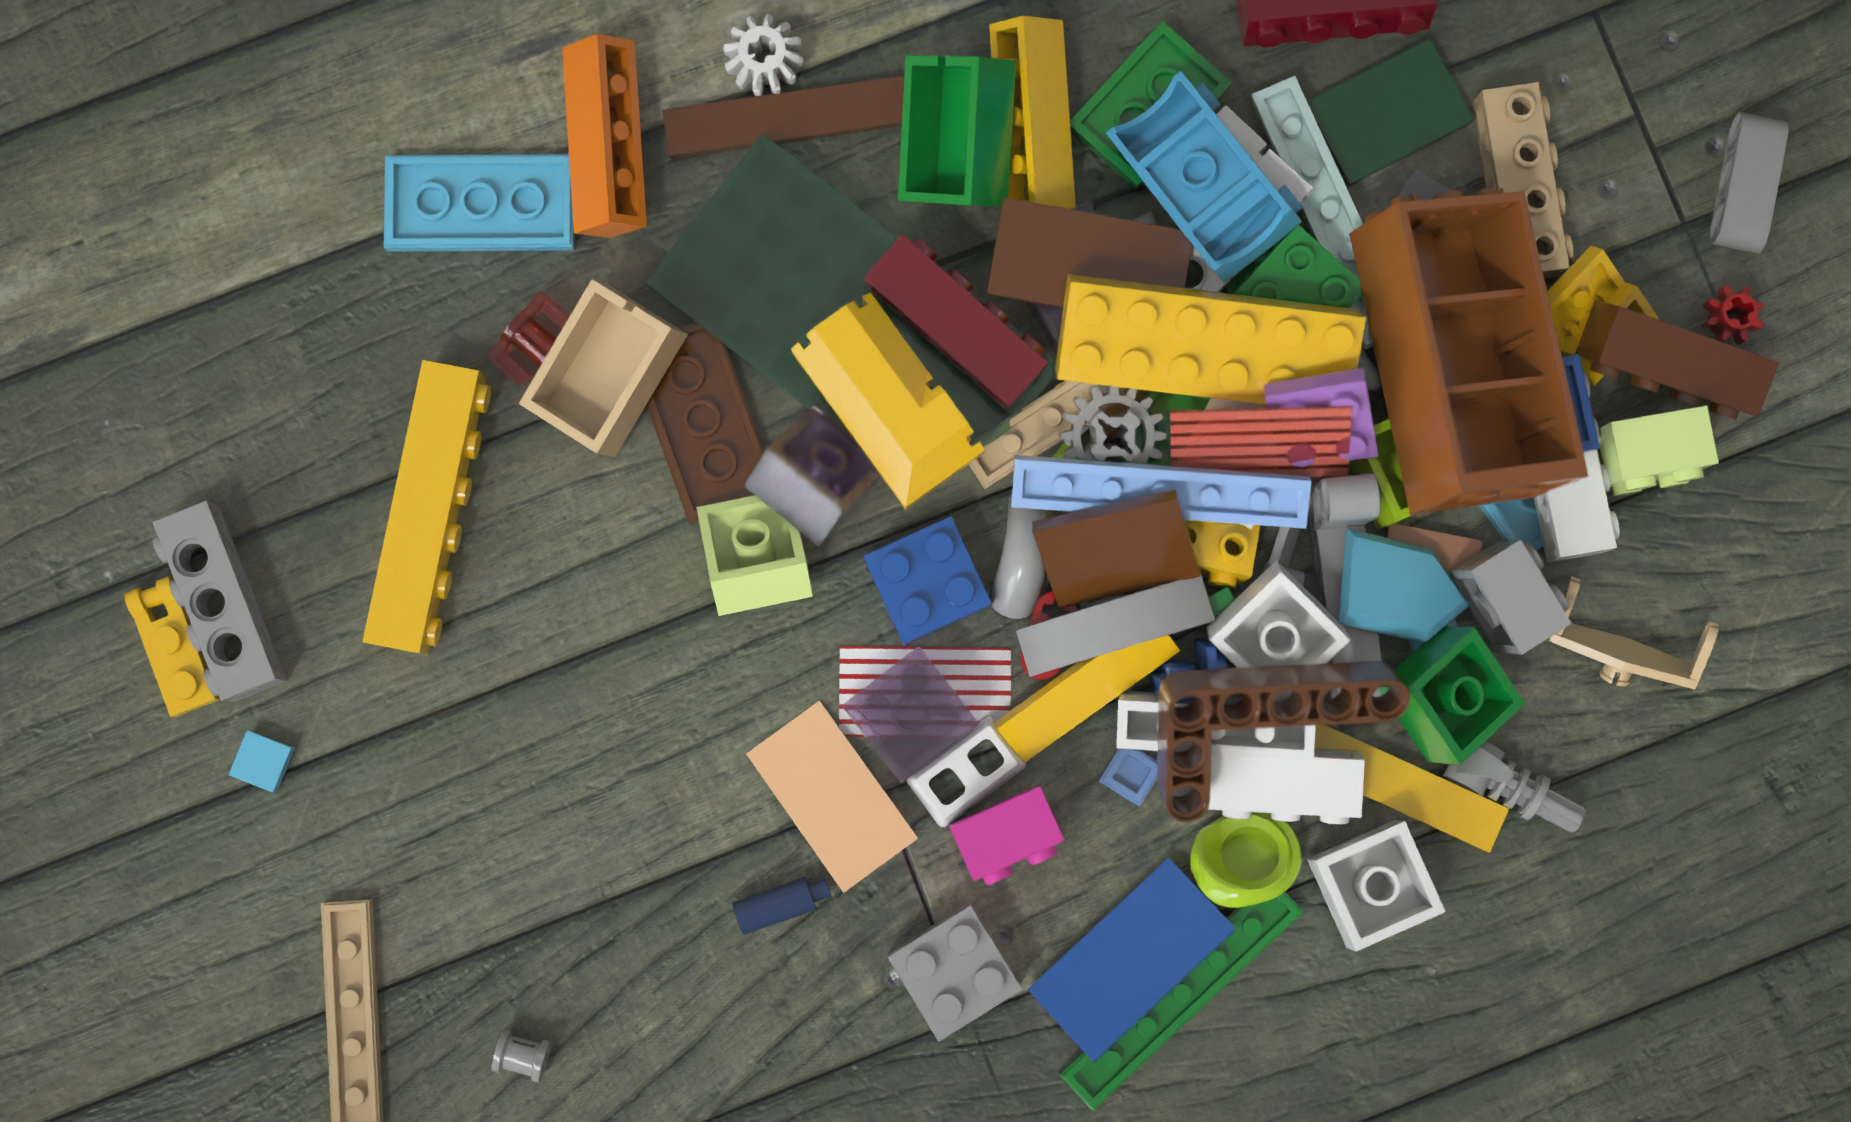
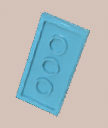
M569 154L385 155L384 249L386 251L575 250Z

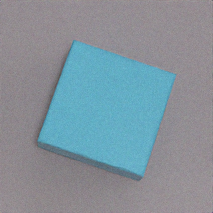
M247 730L229 776L276 793L295 747Z

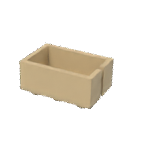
M591 279L519 404L593 452L616 457L688 334L655 313L645 310V307L615 288Z

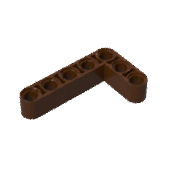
M1381 661L1186 670L1171 673L1160 684L1158 694L1157 785L1167 812L1173 819L1188 823L1198 820L1208 810L1210 803L1212 731L1392 721L1402 716L1408 709L1410 702L1409 691L1392 666ZM1390 685V688L1385 694H1383L1382 696L1373 697V694L1377 689H1379L1382 686ZM1342 688L1340 693L1334 698L1324 699V696L1330 690ZM1293 691L1291 696L1285 701H1274L1281 692ZM1244 693L1242 699L1237 703L1225 704V701L1231 695ZM1188 695L1195 696L1189 705L1183 707L1175 706L1182 697ZM1183 742H1194L1192 747L1186 751H1174ZM1192 787L1188 794L1180 797L1174 796L1181 788Z

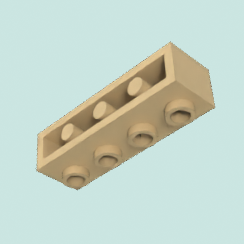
M1539 82L1482 90L1472 102L1486 189L1496 187V189L1503 188L1504 193L1525 192L1544 279L1558 277L1570 268L1569 262L1573 260V244L1570 235L1564 234L1561 216L1565 214L1566 203L1563 190L1556 188L1553 170H1556L1558 166V154L1554 142L1548 141L1546 124L1550 121L1548 99L1546 96H1541Z

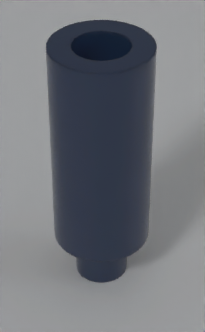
M803 877L733 901L732 904L740 930L743 935L817 910L815 902L831 897V892L826 878L809 884L807 878Z

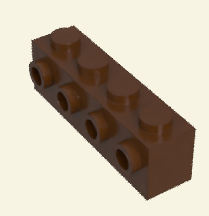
M1598 300L1594 301L1575 355L1579 354L1580 357L1592 361L1590 371L1617 380L1621 371L1632 374L1629 383L1631 385L1658 393L1661 385L1672 388L1669 398L1696 407L1700 398L1711 402L1708 411L1734 420L1737 419L1739 412L1759 417L1779 365L1777 361L1624 307Z

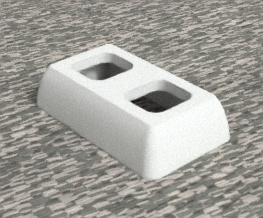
M991 716L985 717L907 776L908 785L940 827H947L1026 767V762L1024 763L997 730L994 723L996 720ZM985 739L991 740L1004 758L1003 765L988 776H982L968 758L969 750ZM945 768L952 769L965 786V793L949 805L942 804L929 786L930 779Z

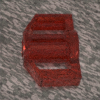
M539 291L527 307L514 317L503 331L501 339L486 356L517 385L532 382L536 374L531 375L511 358L507 352L514 345L540 367L556 338L536 321L537 315L542 311L562 329L570 317V314L545 292Z

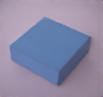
M1118 748L1098 782L1140 807L1157 780V761L1140 750Z

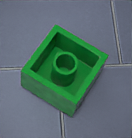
M1475 627L1442 628L1394 670L1410 695L1408 709L1398 719L1428 762L1461 765L1526 704ZM1390 685L1382 686L1378 690L1383 695L1388 691Z

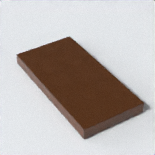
M1004 197L986 295L1063 308L1068 274L1185 288L1192 244L1180 229Z
M715 315L678 327L688 335L646 404L690 525L699 522L696 507L778 491Z

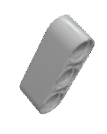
M1744 112L1736 114L1727 138L1710 226V244L1760 254L1763 250L1771 228L1788 139L1789 125L1787 121Z

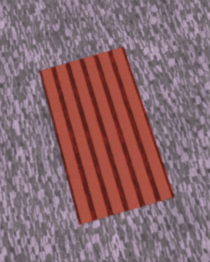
M1352 406L1170 411L1171 466L1310 476L1311 479L1349 476V459L1342 458L1339 455L1350 453ZM1315 459L1312 464L1304 467H1297L1291 464Z

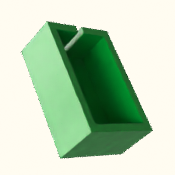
M905 55L898 201L1002 206L1003 198H1008L1016 74L1015 60L979 56Z

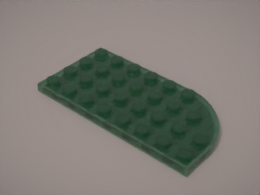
M761 134L645 283L845 439L860 448L794 357L791 348L799 342L805 350L811 344L806 334L846 304L855 301L859 308L864 307L862 296L871 292L864 285V276L898 240V237L772 140ZM871 292L926 370L933 377V385L929 388L932 390L940 385L969 423L974 432L970 435L972 441L969 444L971 447L979 441L985 447L1008 433L1015 426H1010L1009 419L1022 412L1024 407L1037 400L1056 375V359L1046 352L1042 356L1048 362L1046 369L1007 412ZM1010 323L1006 324L1019 338L1023 335Z

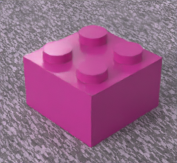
M1034 786L949 824L973 881L983 878L986 886L1012 875L1013 872L1010 865L1027 858L1029 864L1035 865L1057 855L1058 852L1055 845L1064 841L1040 786Z

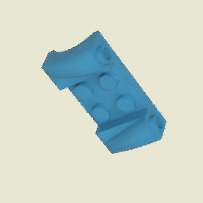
M1180 71L1173 77L1164 94L1147 111L1129 122L1112 127L1106 134L1212 271L1225 283L1299 225L1302 221L1296 213L1303 206L1285 184L1276 190L1213 111L1220 103L1202 82L1195 88Z

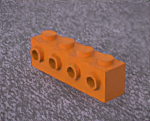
M596 33L562 48L574 234L614 238L647 227L636 52L634 40Z

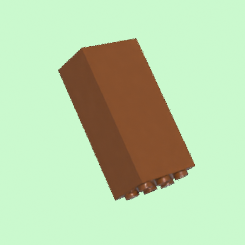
M1491 187L1476 192L1474 196H1462L1460 190L1440 193L1427 200H1420L1419 194H1412L1407 197L1394 198L1390 201L1391 207L1366 216V223L1350 232L1349 235L1410 515L1535 498L1589 477L1525 192L1504 193L1503 188L1496 189V187Z

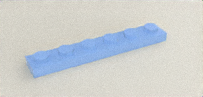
M1015 455L1012 507L1076 512L1176 489L1185 520L1306 528L1311 478L1310 476Z

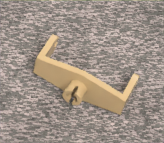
M1573 576L1570 577L1563 594L1569 605V610L1565 611L1568 617L1581 579ZM1708 621L1691 662L1627 637L1573 623L1551 636L1549 641L1604 663L1599 674L1608 683L1612 684L1617 672L1619 678L1616 685L1628 686L1631 681V675L1634 673L1696 690L1714 647L1719 624Z

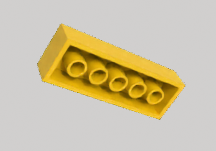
M1068 274L1055 372L1058 380L1267 405L1264 384L1358 369L1366 317L1357 309Z

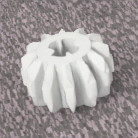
M767 14L765 16L763 26H757L755 19L752 16H748L746 18L748 31L745 32L738 27H733L730 32L735 42L724 44V54L732 58L725 64L727 74H738L735 82L739 89L746 88L753 82V93L755 96L762 95L764 85H770L773 94L781 93L779 80L782 79L786 83L794 84L796 75L792 69L803 66V57L795 53L802 47L800 37H789L791 26L788 22L781 23L774 29L772 15ZM762 49H769L771 55L766 56L765 62H757L756 56L761 55Z

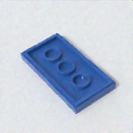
M1167 858L1042 975L1028 991L1092 1062L1096 1063L1236 931V928L1174 862Z

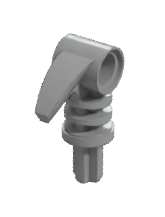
M1486 741L1461 765L1449 764L1443 775L1450 782L1480 796H1483L1486 788L1490 789L1487 797L1497 801L1500 795L1505 797L1502 805L1510 809L1513 808L1515 803L1520 806L1517 812L1519 817L1527 821L1536 814L1568 832H1575L1584 820L1586 812L1584 807L1549 789L1551 782L1549 777L1537 774L1535 779L1532 780L1529 778L1531 770L1523 766L1519 772L1515 771L1516 762L1508 758L1505 762H1502L1501 760L1505 753Z

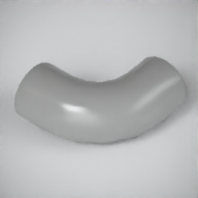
M1012 494L1008 498L1007 529L1003 551L988 597L993 609L1001 615L1022 619L1033 613L1046 575V569L1032 532V523L1036 520L1054 517L1055 510L1012 507Z

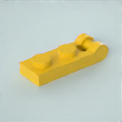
M169 575L156 580V586L144 591L138 587L125 592L124 599L130 614L135 620L170 717H178L219 701L220 697L219 695L214 696L206 684L204 670L208 669L202 651L197 652L190 642L186 627L191 622L185 606L179 607L171 593L169 582L174 580V578ZM163 603L167 609L168 616L155 621L151 608Z

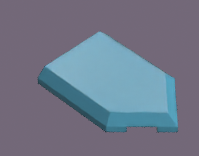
M1352 529L1346 530L1339 624L1424 643L1471 605L1433 549Z

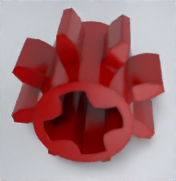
M1726 285L1717 290L1719 301L1709 299L1703 303L1702 307L1709 311L1708 320L1701 326L1702 328H1710L1717 334V341L1723 342L1728 337L1733 336L1734 342L1737 345L1743 344L1748 341L1746 330L1756 332L1763 328L1764 324L1757 320L1758 310L1765 306L1764 302L1756 303L1749 296L1750 287L1748 286L1737 294H1733L1731 288ZM1726 311H1736L1739 319L1729 320Z

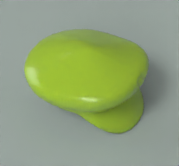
M1252 812L1251 818L1246 819L1228 818L1225 816L1218 818L1200 829L1195 837L1190 854V868L1199 890L1212 902L1230 908L1256 905L1278 897L1295 882L1302 864L1300 843L1291 826L1286 821L1272 819L1271 813Z

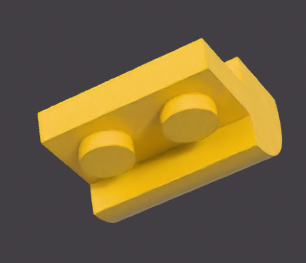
M1590 246L1547 291L1562 357L1575 355L1595 300L1621 306L1658 319V316L1638 286L1625 282L1604 250L1594 246ZM1580 357L1583 371L1586 372L1590 384L1595 386L1605 375L1590 371L1592 361Z

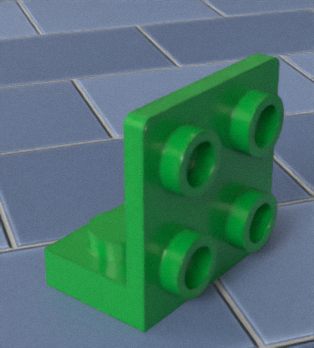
M1300 224L1252 263L1239 271L1225 286L1229 294L1350 308L1362 295L1360 280L1318 243Z

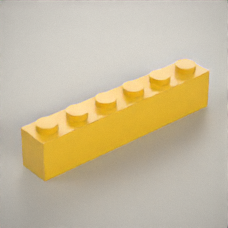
M422 360L362 642L424 655H429L431 646L436 647L438 645L442 631V619L437 618L440 599H447L452 583V572L447 571L450 552H457L462 535V526L456 524L460 505H467L471 493L472 480L466 477L470 459L476 460L481 446V432L476 431L479 414L487 412L491 398V386L486 385L487 378L478 370Z

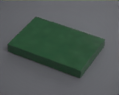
M1430 38L1307 101L1347 188L1459 131L1474 121L1471 112Z

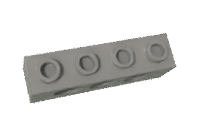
M206 500L152 522L157 536L152 538L154 549L163 563L168 562L174 580L169 582L170 590L178 606L181 608L185 606L191 622L186 627L187 634L194 649L197 652L202 651L208 669L204 670V678L210 692L214 696L219 695L221 701L236 702L288 681L220 505ZM203 547L208 555L207 563L202 570L194 572L190 565L191 555L195 550ZM220 591L224 596L225 606L220 614L212 617L207 609V601L213 593ZM237 635L242 643V651L238 658L229 661L224 653V645L230 637Z

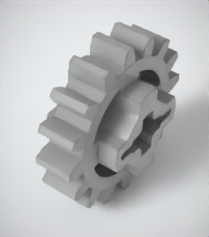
M1097 386L1089 387L1091 399L1086 402L1084 399L1076 396L1073 402L1079 409L1075 415L1063 413L1062 415L1064 420L1071 423L1070 430L1059 432V438L1071 443V446L1066 448L1062 455L1066 459L1076 457L1079 460L1104 461L1108 456H1119L1126 463L1147 464L1146 461L1149 456L1161 459L1163 454L1153 447L1155 441L1166 439V433L1154 430V424L1161 421L1163 416L1161 413L1149 414L1147 412L1153 401L1150 397L1146 396L1138 402L1134 400L1137 389L1126 388L1123 395H1119L1118 387L1107 386L1106 394L1102 395ZM1108 403H1120L1127 406L1117 415H1106L1098 408ZM1098 420L1114 428L1121 426L1117 435L1122 440L1120 443L1126 450L1110 443L1103 445L1107 436ZM1085 422L1090 427V442L1083 450L1081 430ZM1142 424L1143 441L1139 449L1135 445V429Z

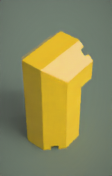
M870 292L862 296L864 307L859 308L855 301L846 304L806 334L811 344L805 350L798 342L791 348V351L904 509L907 510L982 456L985 449L980 441L971 447L969 444L972 441L970 435L974 432L969 423L940 385L932 390L929 388L933 385V377Z

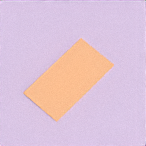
M820 700L746 753L843 893L918 839Z

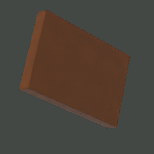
M1176 489L1036 520L1032 523V532L1058 607L1164 585L1182 579L1187 580L1200 577L1198 560Z

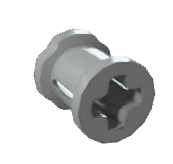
M504 1028L494 1052L491 1070L496 1073H500L503 1069L531 1076V1081L540 1083L549 1059L552 1042L543 1039L539 1043L512 1035V1030Z

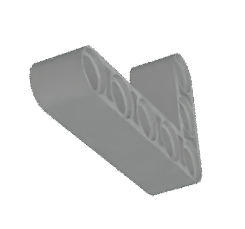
M1373 473L1324 478L1312 486L1310 490L1308 519L1318 600L1338 621L1346 530L1352 529L1366 533L1365 524L1376 519L1380 512L1378 484ZM1343 625L1351 641L1327 663L1382 662L1378 632ZM1342 688L1330 690V698L1337 696ZM1377 689L1373 697L1382 696V694Z

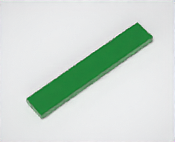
M1286 892L1263 903L1233 908L1225 917L1236 928V931L1096 1063L1092 1062L1082 1051L1059 1073L1060 1077L1094 1111L1304 911Z

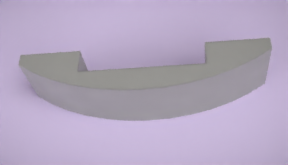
M1200 574V577L1187 580L1182 579L1017 630L1016 633L1029 676L1032 677L1215 621V617L1202 575Z

